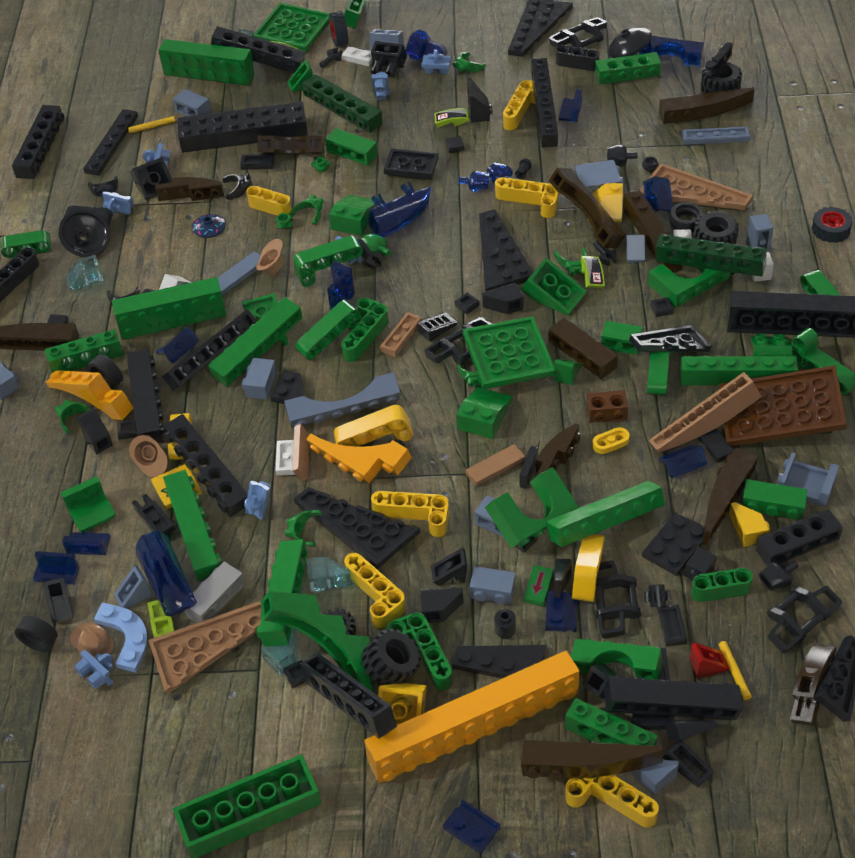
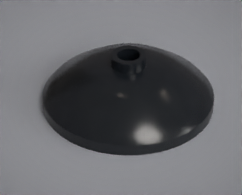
M638 26L623 30L611 42L608 49L609 55L612 58L637 54L651 41L652 33L650 29Z
M72 211L61 220L58 234L62 245L76 256H96L102 253L109 244V226L99 214L93 211Z

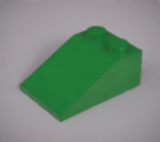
M347 195L336 202L329 213L331 230L362 236L380 201Z
M548 258L542 261L520 288L533 301L567 316L587 292L586 289Z
M477 387L463 401L456 414L457 429L493 439L513 400V396Z

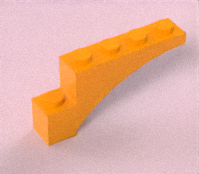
M57 370L46 381L49 388L59 389L76 395L106 413L111 419L123 420L134 409L123 391L111 390L100 373Z
M310 434L306 439L312 452L317 455L321 453L329 463L335 462L343 472L347 473L349 471L359 482L365 481L370 484L381 468L388 473L393 472L399 475L412 458L408 449L394 440L383 445L354 447L331 443L313 434Z

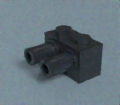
M375 41L371 50V56L374 61L371 74L376 75V73L381 72L383 66H388L385 73L388 74V77L391 75V78H393L397 67L403 68L407 59L404 44Z

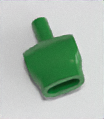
M368 233L362 238L372 253L380 251L386 256L391 254V250L385 248L387 241L384 237Z

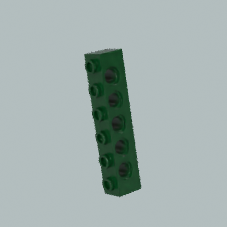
M314 74L302 82L303 93L307 98L324 106L368 133L383 124L382 111L321 76Z
M660 234L656 244V262L763 277L767 262V249Z

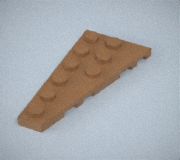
M660 164L640 189L646 199L679 203L691 202L697 205L746 210L753 198L751 194L664 164Z
M261 601L148 640L166 696L257 633V626L261 622Z

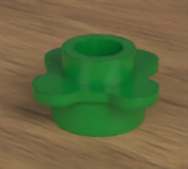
M318 157L315 162L311 163V166L315 167L317 172H325L330 165V161L325 160L323 157Z
M287 213L279 214L275 219L277 222L276 227L278 229L292 227V216Z

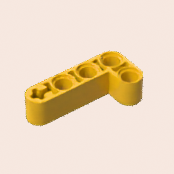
M525 80L520 82L503 111V127L506 130L516 129L530 103L535 104L532 81Z
M498 178L495 181V197L497 199L540 205L543 217L551 218L555 216L559 204V192H557L552 184L511 178Z
M392 405L338 426L334 430L336 444L358 447L392 433L397 439L408 441L413 437L410 418L403 407Z
M377 491L371 496L372 510L384 514L386 518L428 520L429 532L434 537H442L447 532L449 504L447 497L444 495Z
M593 534L582 539L575 566L572 599L594 602L596 580L603 553L605 535Z
M350 553L345 557L344 562L348 578L375 601L370 607L372 625L377 629L388 627L390 622L398 619L406 610L404 593L360 554Z
M615 775L570 778L566 784L565 800L573 808L581 807L590 795H593L645 828H650L657 822L659 811L657 802ZM605 786H610V787H612L613 789H611V790H606V789H604L603 787H605ZM578 791L581 794L573 795L571 792ZM629 798L632 802H625L623 799Z

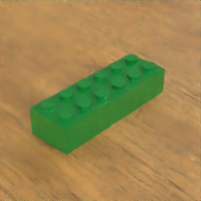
M165 39L158 49L164 75L247 86L250 85L255 75L251 49Z
M218 277L112 300L114 315L122 340L227 316Z
M301 754L172 809L190 857L198 858L317 807L322 803L317 786Z

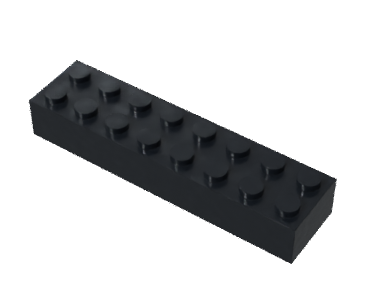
M303 102L177 118L178 138L182 153L258 143V136L301 137L308 135Z
M730 291L727 310V332L799 335L805 329L811 328L818 336L855 338V296Z

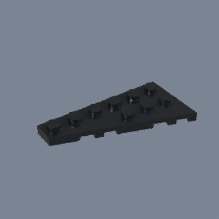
M528 0L509 46L508 55L523 57L536 41L541 40L543 34L546 35L558 23L560 17L566 15L567 10L573 8V3L554 0Z
M493 209L479 213L485 292L512 283L520 284L526 282L533 274V271L496 210Z
M310 487L294 498L295 504L304 511H322V515L313 516V518L352 550L360 554L376 569L381 567L420 533L419 527L407 526L403 521L388 519L384 514L359 505L355 507L348 504V501L343 499L340 501L331 498L329 494Z

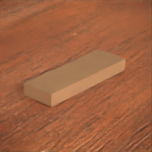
M407 312L379 346L380 351L396 357L417 331L418 323L423 321V318Z
M299 424L294 427L292 471L301 481L308 480L310 445L306 439L310 434Z
M513 444L466 469V475L477 487L524 462L525 456Z

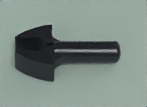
M338 48L328 50V57L319 63L320 67L324 68L333 60L340 62L342 60V50L339 52Z
M362 239L358 242L367 256L364 264L372 269H376L377 265L372 261L373 259L381 266V252L372 253Z
M597 240L594 241L593 246L601 254L599 255L600 262L610 266V260L608 259L610 258L616 263V250L607 251Z

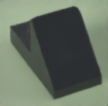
M464 548L431 565L434 584L439 586L453 577L465 582L468 565Z
M64 577L43 582L52 623L73 618L69 599L71 596Z

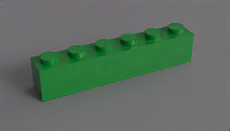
M287 297L278 301L272 309L263 314L261 319L252 324L221 355L212 360L210 365H208L212 377L228 387L247 370L253 358H260L303 318L301 307Z
M681 356L680 382L681 386H719V384L731 382L743 372L750 379L797 372L796 356Z
M186 470L164 476L163 479L196 579L200 581L208 578L214 569L222 564L219 553H214V550L217 549L214 538H209L208 536L211 530L208 522L204 523L203 518H206L203 506L198 507L197 503L201 501L198 492H193L192 488L195 487L192 476L188 477Z
M646 481L546 521L549 540L563 547L665 506L662 487Z
M303 539L279 542L278 550L275 551V563L271 568L272 576L268 580V592L300 594L308 558V551ZM261 610V622L257 626V636L261 638L263 646L289 645L292 628L279 623L264 621Z

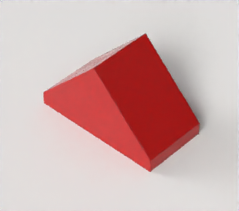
M696 642L691 645L689 662L697 679L725 672L729 669L720 650Z

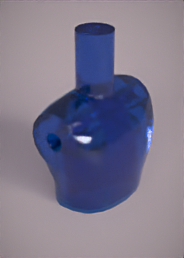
M499 162L490 165L486 172L494 185L496 179L510 178L513 175V171L509 166Z
M473 171L469 177H459L458 183L468 184L469 189L473 192L488 189L489 174L482 171Z

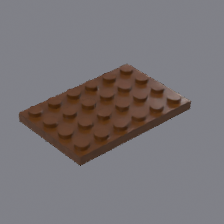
M836 366L751 379L762 397L724 423L726 443L730 446L847 429ZM728 383L719 384L720 389Z

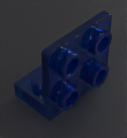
M336 261L330 265L333 283L327 288L330 310L339 302L352 299L355 294L352 269Z

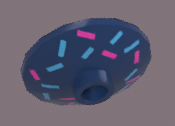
M206 214L193 222L192 229L199 237L211 238L221 234L226 224L221 216Z

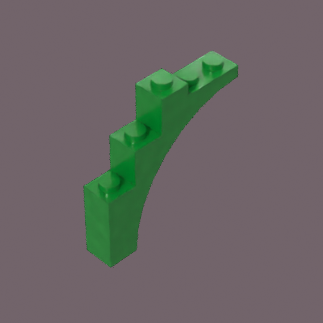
M269 591L261 601L264 621L288 626L310 637L326 650L341 670L373 692L370 676L366 675V669L362 667L363 660L361 659L364 648L370 643L369 636L346 635L343 616L320 614V606L316 595Z

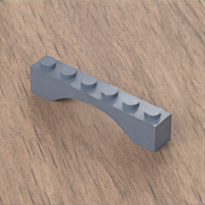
M393 372L375 377L371 384L363 391L344 400L323 402L301 396L285 400L284 402L291 428L299 424L304 427L308 423H320L327 418H339L346 413L355 414L365 408L374 409L380 404H393L400 399V390Z

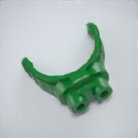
M469 52L461 53L456 61L452 63L453 67L458 68L460 72H477L486 67L484 63L479 64L466 61L465 59L470 56Z
M311 194L309 199L307 198L305 201L297 203L290 211V214L295 215L297 211L304 208H315L316 215L312 220V224L316 225L321 219L324 200L320 197L317 199L315 195Z
M582 247V256H587L586 249ZM558 251L554 252L557 262L569 271V275H575L577 272L582 274L581 260L570 261L559 256Z
M458 364L457 370L469 387H474L475 385L482 386L477 372L464 370Z
M68 399L64 400L61 406L57 405L54 408L66 434H70V430L64 425L66 419L75 413H84L90 410L86 405L79 402L75 403Z
M304 511L293 516V518H288V529L285 530V536L297 540L303 539L302 530L304 524L311 517L322 515V511ZM304 541L306 546H316V543Z

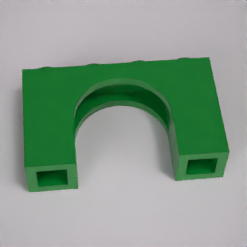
M661 264L648 272V285L663 298L668 297L671 305L676 308L699 296L706 290L712 289L722 281H726L730 277V272L695 267L702 273L700 276L682 278Z
M553 467L537 475L530 482L544 506V516L542 519L536 520L525 516L509 492L492 500L485 507L511 549L517 545L521 548L530 542L529 538L534 537L536 539L545 533L544 530L547 528L546 521L579 508Z

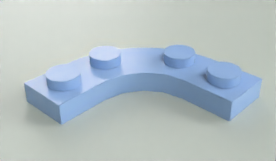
M102 602L94 618L95 624L117 629L125 636L124 647L115 663L116 667L137 673L148 647V636L144 623L131 610Z

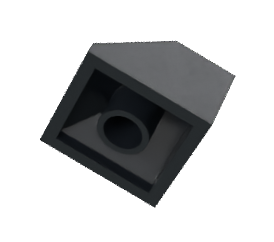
M467 77L468 107L471 123L490 121V114H493L492 104L489 105L486 95L470 77Z
M163 157L135 167L130 171L137 189L145 200L157 195L155 185L172 183L171 175Z

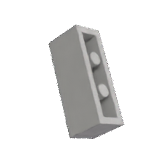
M226 562L216 567L212 574L205 581L201 582L198 588L191 595L187 596L182 603L186 616L197 623L215 617L245 586L243 573Z

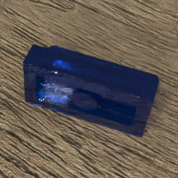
M576 89L574 99H563L559 114L560 121L578 122L582 105V89Z
M654 176L644 181V195L654 212L656 213L660 210L671 212L673 206L670 180Z
M186 327L161 346L156 353L160 354L163 352L169 361L174 363L200 340L189 327Z
M690 445L658 458L659 462L666 464L671 478L708 464L703 448L700 445Z
M72 532L70 536L63 537L62 543L67 554L106 555L110 534Z
M35 552L34 556L38 563L33 576L35 582H46L64 577L66 584H75L80 568L74 554Z

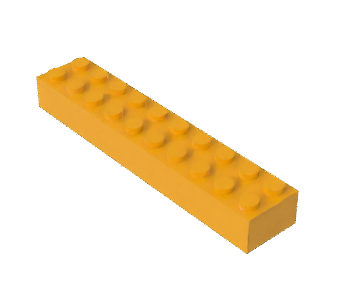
M567 650L403 722L379 739L375 735L365 739L368 763L378 783L391 781L401 773L411 772L421 764L431 763L441 755L451 754L463 745L473 744L483 736L493 735L503 727L513 726L523 718L533 717L537 712L545 708L550 709L563 700L574 698L578 694L579 670Z

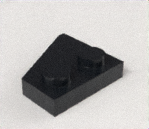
M283 370L270 396L271 402L285 404V400L304 396L301 374Z

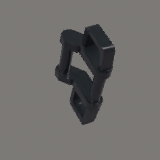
M601 18L585 20L580 25L568 30H561L549 37L550 45L557 47L571 43L573 47L583 48L594 42L603 41V35L600 30L607 28V21ZM584 30L593 34V37L580 42L574 33Z
M482 317L466 323L458 331L446 338H440L427 347L425 355L434 363H439L452 356L455 362L461 366L466 360L471 358L469 351L461 354L458 348L451 342L463 336V329L492 323ZM439 348L444 350L438 355L433 354Z
M613 560L601 562L599 570L612 568L614 575L597 578L595 597L597 610L595 613L602 638L624 635L625 617L631 619L641 617V608L638 607L635 588L637 587L636 578L618 574ZM619 586L627 588L629 605L620 604L605 607L604 589ZM620 617V626L618 628L604 630L603 620Z
M823 586L813 593L803 588L795 587L787 598L776 607H771L767 611L769 618L777 622L776 626L768 634L769 640L782 653H786L798 641L804 640L806 634L821 621H826L831 616V613L839 608L842 600L828 586ZM826 594L835 605L828 610L816 598L818 595ZM797 600L805 603L816 614L802 627L785 612ZM781 625L795 638L788 645L784 644L775 634Z

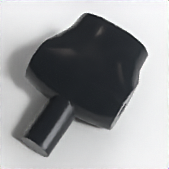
M624 145L608 147L607 161L614 160L618 166H624L627 159H638V152H627V148Z
M774 560L759 573V577L771 591L777 588H785L793 582L790 572L797 569L799 565L795 560L785 566Z

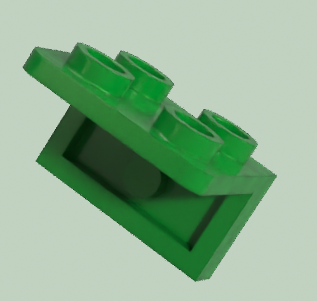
M755 334V336L750 337L753 346V356H792V345L788 337H785L783 334H774V336Z
M97 476L61 492L64 504L81 533L116 516Z

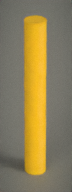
M174 116L128 127L130 134L174 123L175 118Z
M720 642L718 644L736 684L740 687L743 699H751L752 695L727 642Z

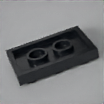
M391 148L384 167V174L432 179L438 163L439 153Z
M675 512L644 549L642 557L678 576L696 549L703 545L704 527Z

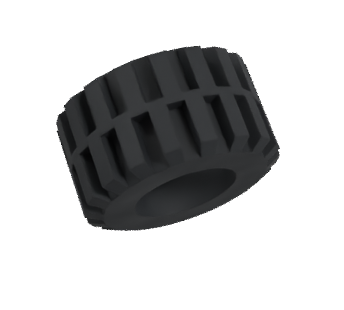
M726 62L711 79L704 77L706 68L702 70L701 92L703 94L741 88L742 71L740 67L732 64V62Z
M717 211L706 212V214H702L696 219L693 239L737 245L739 224L730 214Z
M384 629L364 648L361 655L363 660L362 667L366 669L365 673L371 677L370 680L373 683L377 682L378 686L407 683L419 670L421 654L418 652L420 650L418 646H415V641L408 638L409 635L406 633L402 634L400 630L388 629L386 631Z

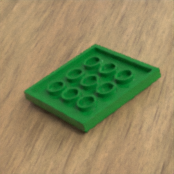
M280 2L253 34V37L267 41L282 42L307 52L328 26L329 13Z
M533 316L463 329V337L483 389L555 375L556 370Z

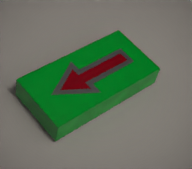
M533 565L523 597L524 603L544 607L554 569Z

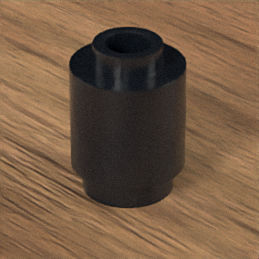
M501 609L494 616L495 633L500 638L509 639L516 632V616L509 609Z

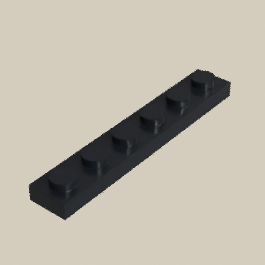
M122 109L83 168L85 174L100 176L128 133V127H131L137 119V111Z

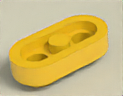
M619 427L599 434L593 439V450L599 454H606L622 448L629 443V432Z

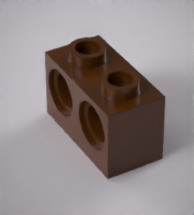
M625 390L587 393L586 406L589 423L628 419V403Z

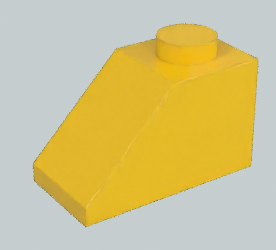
M731 503L729 517L743 547L757 544L760 536L770 533L769 523L764 521L761 513L738 503Z

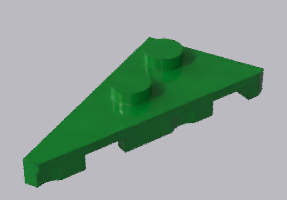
M275 293L242 301L243 308L245 310L248 309L257 321L277 303ZM286 334L278 340L284 346L289 345Z

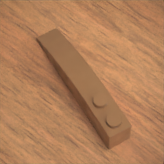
M743 372L652 437L649 442L658 453L680 446L727 422L762 396L754 382Z

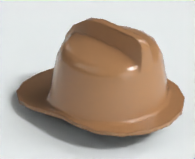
M274 239L263 248L256 266L258 271H264L272 277L277 276L284 265V259L281 255L283 248L282 240Z
M146 435L137 436L132 440L129 447L130 457L142 472L153 478L163 474L167 469L168 459L159 443Z
M92 622L77 626L70 636L72 645L80 653L86 650L94 658L98 653L101 655L105 653L111 654L114 648V640L111 635L100 625Z

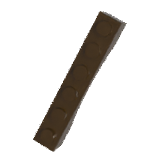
M557 167L549 182L557 192L572 201L585 214L593 227L594 237L603 248L617 249L626 237V234L571 169Z

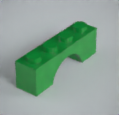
M575 639L571 658L577 666L579 673L588 674L594 665L623 663L632 668L636 678L642 677L651 680L660 678L664 661L661 648L655 646H638L631 643L620 644L611 641H593L591 639Z

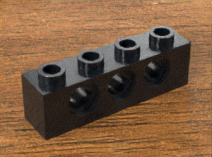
M829 509L817 512L813 516L800 519L787 527L783 526L777 531L763 534L757 540L756 552L766 565L774 560L781 564L839 540L843 526Z

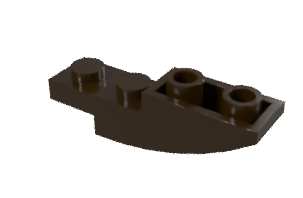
M178 177L171 178L172 183L155 185L159 202L191 197L192 201L224 197L222 182L214 179Z
M575 423L567 427L545 445L536 459L537 475L551 467L557 470L559 463L565 465L567 459L572 457L574 445L578 444L581 438L579 424Z
M814 644L807 654L792 696L795 698L790 717L792 723L815 725L820 703L813 697L835 657L837 649L835 646Z

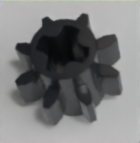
M664 584L649 585V591H644L645 601L650 602V607L666 606V600H671L670 590H665Z

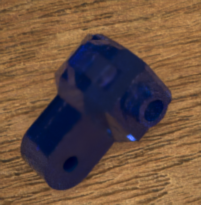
M418 29L410 35L406 46V53L410 59L418 61L423 58V55L434 54V50H438L439 54L447 56L446 47L432 41L427 31Z

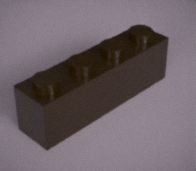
M563 318L549 328L548 341L576 362L582 363L583 367L601 380L617 368L618 355L602 345L600 341L592 338L587 332L582 331L573 322Z

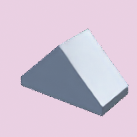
M627 235L625 237L627 263L645 262V235Z
M138 565L133 566L114 593L120 607L127 609L151 597L146 579Z
M663 760V763L631 771V774L655 795L677 776L678 761Z

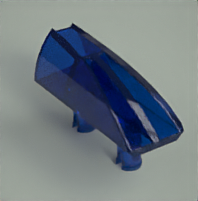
M408 182L407 186L404 183L401 189L404 191L405 196L385 203L380 193H378V199L375 195L372 196L371 200L376 207L369 209L368 224L371 230L376 235L386 237L412 223L428 207L431 187L429 186L415 192L410 182Z
M157 530L142 535L136 545V557L165 616H173L194 607L197 601L170 539L164 533Z

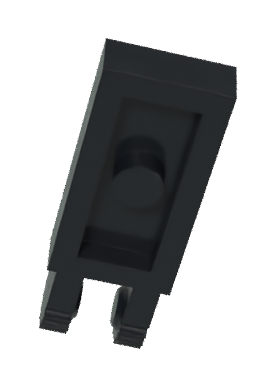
M727 41L723 47H720L718 53L706 62L704 77L711 79L720 71L732 56L733 43Z
M147 494L142 496L146 504L144 507H141L136 500L132 501L131 504L158 540L176 530L172 521Z

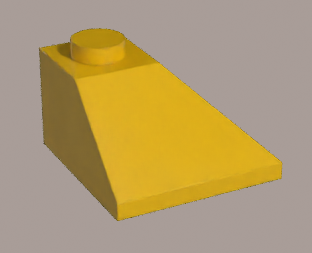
M605 183L591 194L615 222H622L623 184Z
M411 683L380 685L378 696L391 705L396 724L399 725L424 714L427 685Z

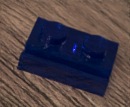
M547 591L545 631L567 632V630H573V632H576L578 600L572 599V594L563 591L560 598H555L554 591Z
M462 799L458 808H455L443 824V829L482 854L494 838L495 833L500 830V824Z

